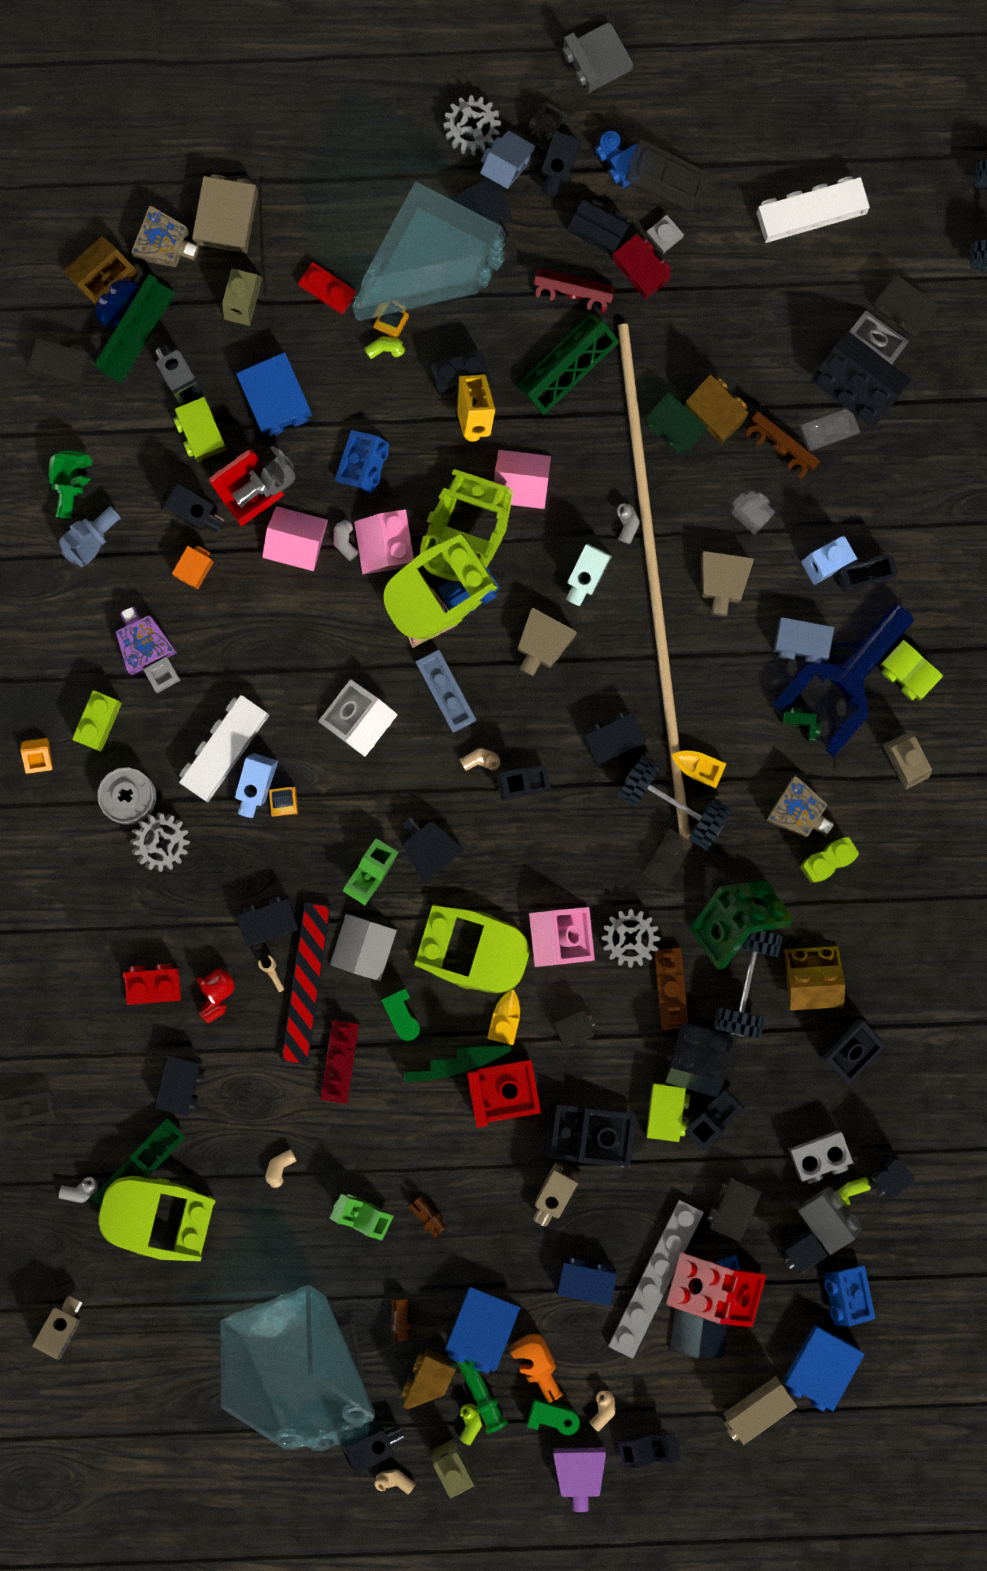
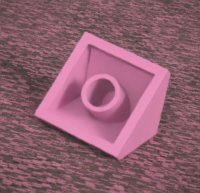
M498 450L494 482L507 486L514 491L511 505L545 509L551 456Z
M276 506L267 527L262 557L314 571L328 520Z

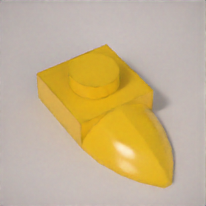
M679 751L672 754V758L678 768L691 777V779L716 789L726 763L696 751Z
M513 989L508 991L496 1005L487 1039L510 1045L514 1044L520 1019V1005Z

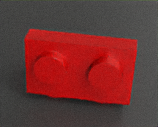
M247 450L245 453L240 454L234 461L223 469L218 470L209 479L210 484L241 527L284 496L282 491L268 497L265 494L261 495L259 493L244 504L243 507H240L231 493H234L250 481L249 477L251 475L248 473L250 470L253 469L257 476H259L264 468L253 450Z

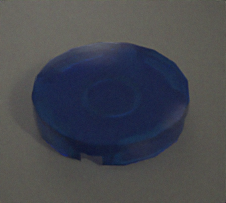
M128 278L112 283L109 287L111 291L107 295H101L99 298L95 316L103 326L110 328L119 325L140 290L139 286Z

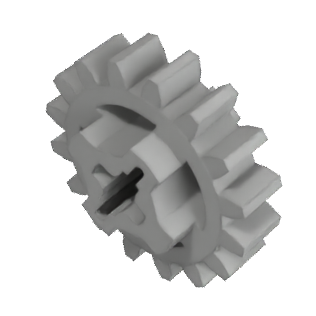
M470 95L469 102H465L461 97L459 98L460 105L458 107L454 104L450 105L453 113L445 114V119L449 121L444 123V130L449 131L446 134V139H454L452 147L455 149L460 145L462 154L467 149H471L472 155H475L478 148H480L482 153H485V145L488 144L492 147L494 143L492 137L497 138L500 136V132L496 129L501 128V121L495 120L499 117V112H491L493 104L490 102L485 106L483 104V97H480L478 102H474L473 95ZM461 114L462 120L461 122L457 123V126H455V121L457 117ZM472 122L474 125H477V128L473 129L471 126H468V123ZM490 124L488 133L483 137V130ZM463 138H468V139L473 140V141H467V140H464Z
M158 812L156 819L148 814V822L145 823L139 820L140 830H132L137 837L130 840V843L136 845L137 848L131 852L134 855H140L137 861L140 864L146 862V868L152 870L154 865L159 872H162L163 865L171 870L173 869L172 862L175 861L180 864L182 861L179 855H187L188 853L183 849V845L190 844V841L183 839V836L188 831L186 829H179L183 823L179 820L174 821V816L170 814L165 818L163 813ZM160 825H168L172 830L164 832ZM159 837L164 838V840L161 841V848L156 846V844L159 842ZM156 852L160 859H153L148 856V853Z
M633 909L629 910L628 916L619 911V919L616 920L610 917L612 926H604V929L609 933L602 936V940L608 941V945L603 949L611 950L612 954L609 958L612 960L617 956L619 958L618 965L620 966L624 961H628V966L631 968L634 961H637L642 966V958L646 957L651 960L652 956L649 952L651 950L658 951V948L653 945L654 941L660 940V937L653 934V932L658 930V926L651 927L649 924L653 919L650 917L644 920V912L640 911L638 916H634ZM635 920L640 923L635 928H627L622 922ZM640 929L635 938L637 944L630 943L622 948V945L625 943L624 941L627 939L625 933L632 934ZM615 930L620 934V942L616 947L613 943ZM646 930L649 934L647 947L642 943V934ZM627 949H635L639 955L629 957L623 955V952Z

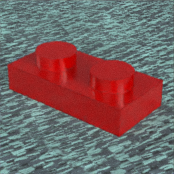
M313 262L298 283L299 287L341 315H343L357 294V291Z

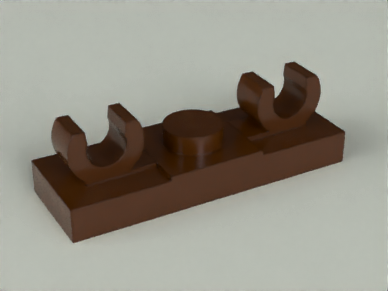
M757 412L750 422L752 426L747 430L745 436L748 438L751 433L757 432L760 435V439L756 443L757 446H761L767 437L773 443L772 448L782 456L787 454L789 457H793L794 459L789 462L787 470L790 471L794 465L800 466L802 472L797 477L799 480L806 475L807 470L812 473L818 466L820 460L761 413Z
M681 947L659 949L654 951L661 1030L679 1029L682 1022L688 1023Z

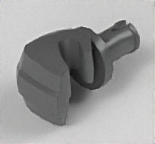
M274 446L270 447L276 456L275 459L263 468L259 476H257L253 469L248 472L251 475L249 477L250 481L234 493H231L240 507H243L244 504L259 493L261 495L265 494L266 497L273 496L294 482L296 478L294 466L284 451Z

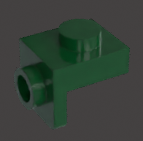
M789 708V712L782 714L781 725L808 726L807 742H814L815 737L820 736L821 721H816L817 714H807L803 708Z

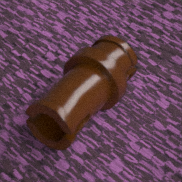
M421 1196L408 1207L423 1223V1229L425 1231L429 1230L434 1238L448 1227L441 1221L442 1216L439 1213L435 1214Z
M408 1299L391 1300L392 1324L390 1325V1330L393 1331V1341L410 1340L409 1330L411 1329V1323H408Z

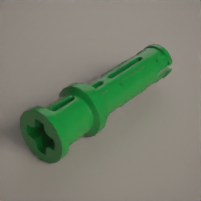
M464 1360V1363L457 1362L477 1403L475 1410L477 1413H480L487 1427L486 1433L490 1434L506 1426L508 1421L503 1419L497 1407V1399L491 1397L479 1371L473 1368L474 1363Z

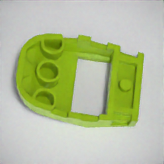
M454 469L452 474L456 477L449 489L443 488L438 497L440 501L435 511H431L427 519L429 527L427 535L423 536L420 554L453 537L464 534L485 568H487L506 532L514 491L507 486ZM457 499L497 513L496 518L498 521L489 541L447 527ZM443 553L438 554L423 565L427 571L438 577L453 582H461Z
M460 534L423 551L391 578L384 591V604L387 613L400 632L409 638L423 640L439 634L440 631L450 626L454 627L463 621L462 619L469 612L475 610L482 603L481 599L490 590L495 591L498 589V586L465 535ZM440 553H443L470 595L469 598L447 613L418 570L419 567Z
M433 904L414 966L420 967L437 977L465 989L504 993L513 989L521 981L529 957V943L525 934L516 926L491 916V914ZM457 917L484 925L469 977L441 969Z
M122 1177L115 1180L104 1194L98 1218L99 1229L103 1237L111 1244L139 1255L160 1260L201 1261L202 1249L215 1198L210 1195L208 1197L195 1192L192 1188L163 1178ZM161 1194L186 1199L173 1251L148 1246Z

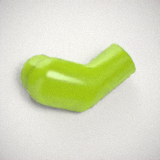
M387 336L380 337L364 348L370 359H373L383 351L391 352L394 357H400L405 352V348L402 345L403 342L399 338Z
M866 1177L848 1182L836 1192L841 1195L844 1205L848 1207L850 1205L848 1197L869 1191L871 1189L868 1185L870 1182Z
M465 1404L460 1409V1416L463 1417L466 1427L459 1439L469 1446L482 1427L480 1414L476 1412V1407L473 1404Z

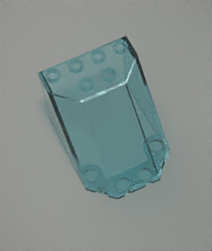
M415 181L363 278L361 290L353 304L355 319L359 321L477 294L482 287L485 288L492 276V271H498L504 260L503 247L505 244L503 241L505 237L502 236V226Z
M311 1285L302 1286L296 1291L280 1295L273 1300L257 1304L250 1309L234 1313L232 1316L220 1320L222 1409L283 1449L296 1450L298 1447L306 1446L311 1448V1451H324L330 1449V1447L341 1445L368 1434L369 1423L373 1421L375 1411L325 1295Z

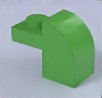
M376 838L345 885L343 892L366 905L388 873L399 852Z
M341 1194L334 1204L330 1219L353 1227L366 1236L383 1240L394 1216L351 1194Z

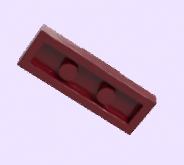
M538 268L534 285H538L536 297H540L543 289H548L551 292V301L554 300L557 290L565 293L566 297L572 299L588 297L587 309L591 310L593 302L598 301L602 304L601 313L606 312L608 303L612 302L615 286Z
M332 1020L320 1100L348 1103L359 1024Z

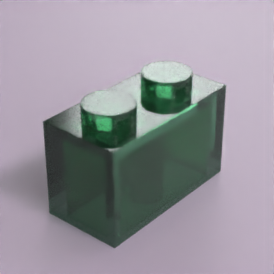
M669 392L646 418V422L649 423L647 427L652 433L658 437L663 435L669 441L667 445L677 454L682 452L685 456L708 429V426Z

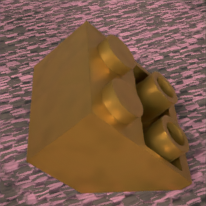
M103 236L63 271L99 311L138 276L135 268Z
M710 375L686 401L684 407L722 444L744 423L748 412L745 410L747 406L739 397L733 398L727 392L729 388L719 377L715 379Z
M838 946L785 949L786 983L790 1010L844 1007L845 981Z
M426 1349L424 1355L419 1353L412 1371L415 1373V1377L413 1380L408 1378L402 1391L401 1398L405 1399L403 1407L410 1409L445 1395L456 1370V1361L430 1349Z

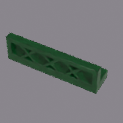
M151 274L148 275L94 364L101 373L120 384L123 383L176 295L175 292L160 284L156 277Z
M590 313L516 385V388L521 394L531 400L541 414L545 415L619 341L602 319ZM605 333L609 340L602 347L596 348L597 339ZM582 353H588L587 362L583 366H577L578 357ZM569 371L568 380L564 384H558L559 376L563 372ZM551 390L550 398L542 405L537 397L543 391Z

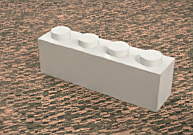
M852 176L838 180V184L832 186L820 184L813 187L811 192L802 194V191H796L788 194L787 198L777 201L776 198L763 201L761 203L762 206L758 207L756 214L765 243L867 214L870 207L861 177L853 179Z
M242 695L238 699L234 697L226 708V711L229 713L223 721L219 719L210 731L213 734L207 743L203 741L195 752V755L198 757L192 765L187 763L179 775L182 777L179 783L206 802H209L269 717L268 713Z

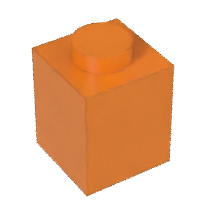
M187 546L172 572L173 576L198 590L214 563L209 558L210 553L199 546H196L195 549Z

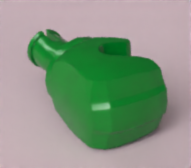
M64 450L50 458L49 483L52 484L51 489L59 493L55 517L72 519L74 495L77 496V493L83 494L82 487L91 480L90 477L78 476L80 470L92 465V459L84 452Z

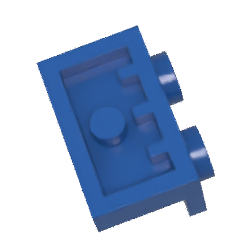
M351 430L335 480L339 483L362 488L367 492L374 493L380 481L383 463L388 457L389 443L378 436Z
M858 1265L840 1271L824 1272V1286L828 1293L830 1315L835 1326H852L876 1319L865 1265Z

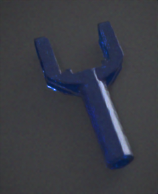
M893 604L844 663L806 665L772 706L779 712L785 707L790 706L816 674L820 677L819 680L822 683L827 678L852 698L847 704L851 707L854 705L857 708L832 737L829 746L825 750L834 757L868 717L864 679L914 622L913 616L902 606Z

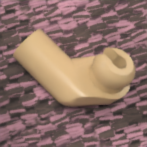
M600 1391L596 1395L598 1413L589 1421L598 1432L615 1415V1401L609 1391Z
M392 1469L380 1472L376 1476L374 1485L379 1491H385L386 1488L398 1486L406 1494H409L416 1483L400 1470Z

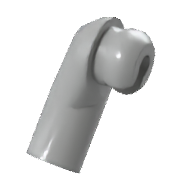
M623 503L616 510L624 526L618 539L630 544L640 521L634 508Z
M343 520L334 527L333 543L351 561L359 552L349 542V533L353 530V526L349 521Z
M87 1177L76 1188L62 1185L59 1199L83 1203L96 1193L98 1184L94 1178Z

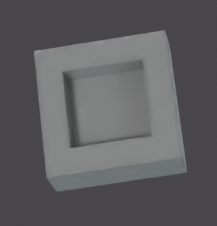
M668 215L646 233L663 254L684 236Z
M167 656L143 669L156 693L181 681Z

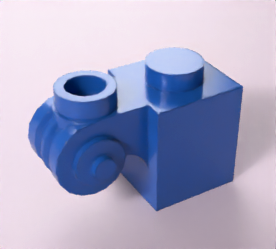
M608 131L602 135L600 143L594 147V150L600 161H607L610 168L607 171L615 184L619 183L623 189L650 172L651 165L638 144L625 151L619 150L620 136L614 131Z

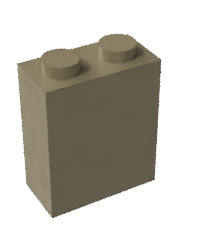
M212 174L211 177L203 176L192 237L194 243L200 246L247 253L258 195L256 185H253L252 181L246 179H237V182L226 180L225 176Z
M775 1376L723 1413L727 1420L723 1424L734 1441L740 1439L742 1444L745 1445L797 1406L777 1376Z

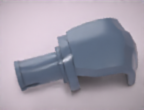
M109 506L93 522L91 520L88 522L86 519L82 522H75L70 526L71 530L60 537L58 543L65 559L80 567H84L97 555L101 545L106 542L103 538L104 533L121 519L112 507Z

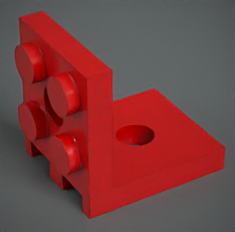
M532 1060L468 1071L477 1128L488 1126V1122L541 1113ZM512 1083L517 1087L518 1092L514 1098L508 1099L503 1096L502 1088L505 1084Z
M680 1252L666 1305L718 1324L753 1327L766 1274L728 1268ZM698 1279L702 1282V1290L699 1294L694 1290V1284Z

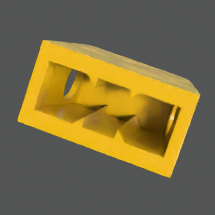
M486 375L459 376L457 411L463 436L468 441H477L480 437H486L491 434L495 407ZM473 398L477 399L475 406H473Z

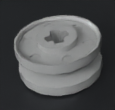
M129 767L118 768L108 773L101 781L98 789V803L103 813L111 820L124 825L137 824L139 820L147 819V815L153 812L157 801L156 789L151 779L139 770ZM125 790L129 793L133 792L130 795L132 797L130 802L121 800L124 797L122 793Z

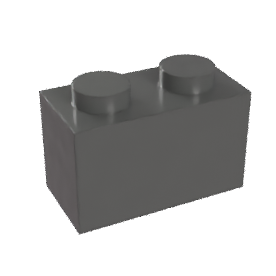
M831 1186L805 1201L798 1210L830 1255L855 1240L862 1231L858 1218L849 1212L844 1205L841 1195L834 1192Z

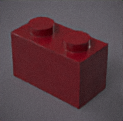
M637 234L613 253L612 261L643 299L646 300L670 281L671 274L669 272L671 268L663 258L658 259L655 256L652 244L646 238L641 239Z

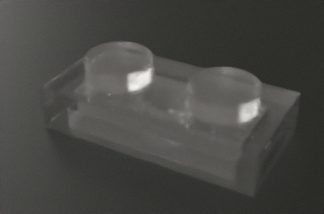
M847 409L800 426L809 452L860 433L854 414Z

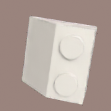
M350 679L318 722L360 754L366 756L398 714Z

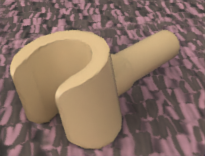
M268 955L272 962L271 966L264 968L259 960V967L269 974L278 992L284 990V987L275 970L276 961Z

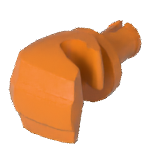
M529 1334L512 1342L508 1349L514 1359L525 1358L533 1361V1364H523L520 1366V1372L527 1374L528 1382H538L547 1403L552 1402V1398L555 1400L560 1398L562 1393L551 1375L557 1367L544 1338L541 1335Z

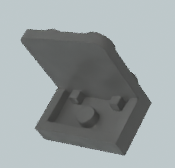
M606 23L578 39L574 33L564 37L563 54L568 63L572 62L576 69L575 76L581 86L584 85L588 93L633 69V62L610 23Z

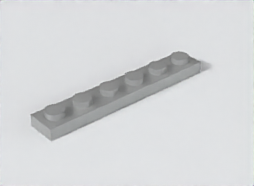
M678 1200L608 1344L610 1348L630 1358L634 1357L675 1273L680 1252H685L704 1213L703 1211Z

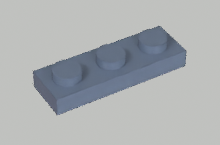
M440 650L416 661L452 733L475 722L476 718Z

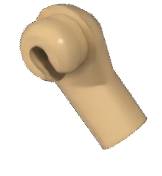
M479 748L460 759L466 771L477 764L489 770H496L500 766L499 756L495 752Z
M291 1149L271 1159L268 1164L265 1179L273 1188L282 1185L284 1167L297 1161Z

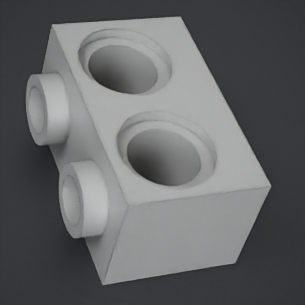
M839 1130L789 1148L799 1179L802 1182L807 1180L808 1184L823 1179L822 1174L830 1171L833 1174L848 1170L847 1165L853 1163L843 1134ZM831 1147H839L841 1150L840 1158L836 1161H830L827 1156L828 1150ZM807 1156H813L816 1160L815 1167L811 1170H804L802 1167V1161Z

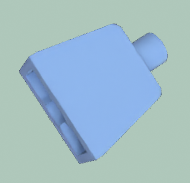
M842 536L808 555L801 561V564L811 582L815 585L841 571L846 565L857 562L858 559L845 536Z
M254 753L245 759L235 795L236 799L242 800L238 814L253 818L257 805L261 806L265 803L277 767V760ZM250 785L256 787L257 793H253L250 790Z

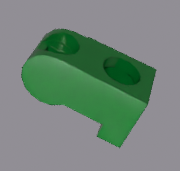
M405 988L381 1001L398 1036L403 1040L410 1041L415 1039L420 1033V1024L411 1016L404 1002L411 998Z
M537 1397L533 1399L526 1422L528 1428L538 1430L541 1423L557 1428L564 1435L574 1434L580 1425L578 1415L573 1409L553 1402L547 1403L546 1400Z

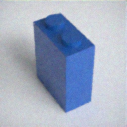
M286 353L236 373L263 436L268 434L269 437L276 436L284 431V427L291 424L299 426L307 422L309 416H312Z
M470 1287L444 1352L449 1353L448 1358L456 1362L464 1363V1360L474 1363L473 1368L487 1374L490 1370L494 1372L499 1365L520 1307Z
M814 1324L783 1381L788 1386L787 1391L799 1398L802 1395L812 1399L810 1404L822 1411H825L826 1408L834 1411L865 1354L857 1347Z

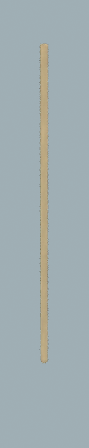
M628 324L618 325L674 794L675 800L687 807L683 771L678 768L672 758V754L679 752L680 747ZM676 807L681 850L692 849L691 840L688 839L690 837L688 814Z

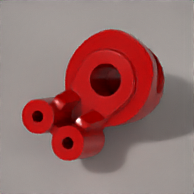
M215 969L214 972L205 978L199 977L196 979L208 1000L202 1007V1011L199 1012L200 1017L207 1024L225 1013L226 1004L220 1002L229 997L235 988L232 976L223 969Z

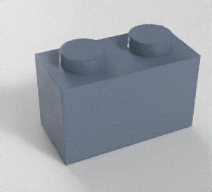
M508 130L502 138L497 137L492 147H488L481 159L484 166L480 173L508 189L527 167L536 146Z
M781 618L778 623L773 652H778L781 658L794 660L795 656L805 657V662L821 664V661L829 659L834 627Z

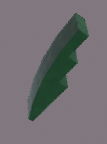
M511 1045L457 1047V1058L431 1059V1070L404 1071V1083L435 1080L469 1071L510 1052Z
M166 1119L91 1199L101 1208L104 1194L115 1180L127 1176L148 1178L182 1143L186 1136L172 1122Z

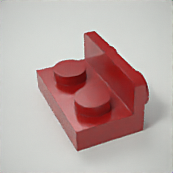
M172 964L156 965V970L146 971L145 966L129 967V972L123 973L127 1005L181 1001L179 968L172 969Z

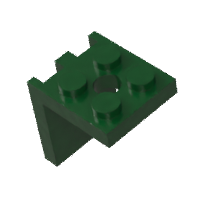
M764 879L720 886L692 924L690 931L715 967L723 969L726 968L751 933L788 927L794 919L772 887ZM718 926H720L722 931L721 936L718 933Z

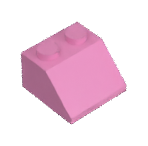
M406 509L380 513L354 522L362 574L401 569L414 559Z
M589 907L529 913L535 967L595 960Z

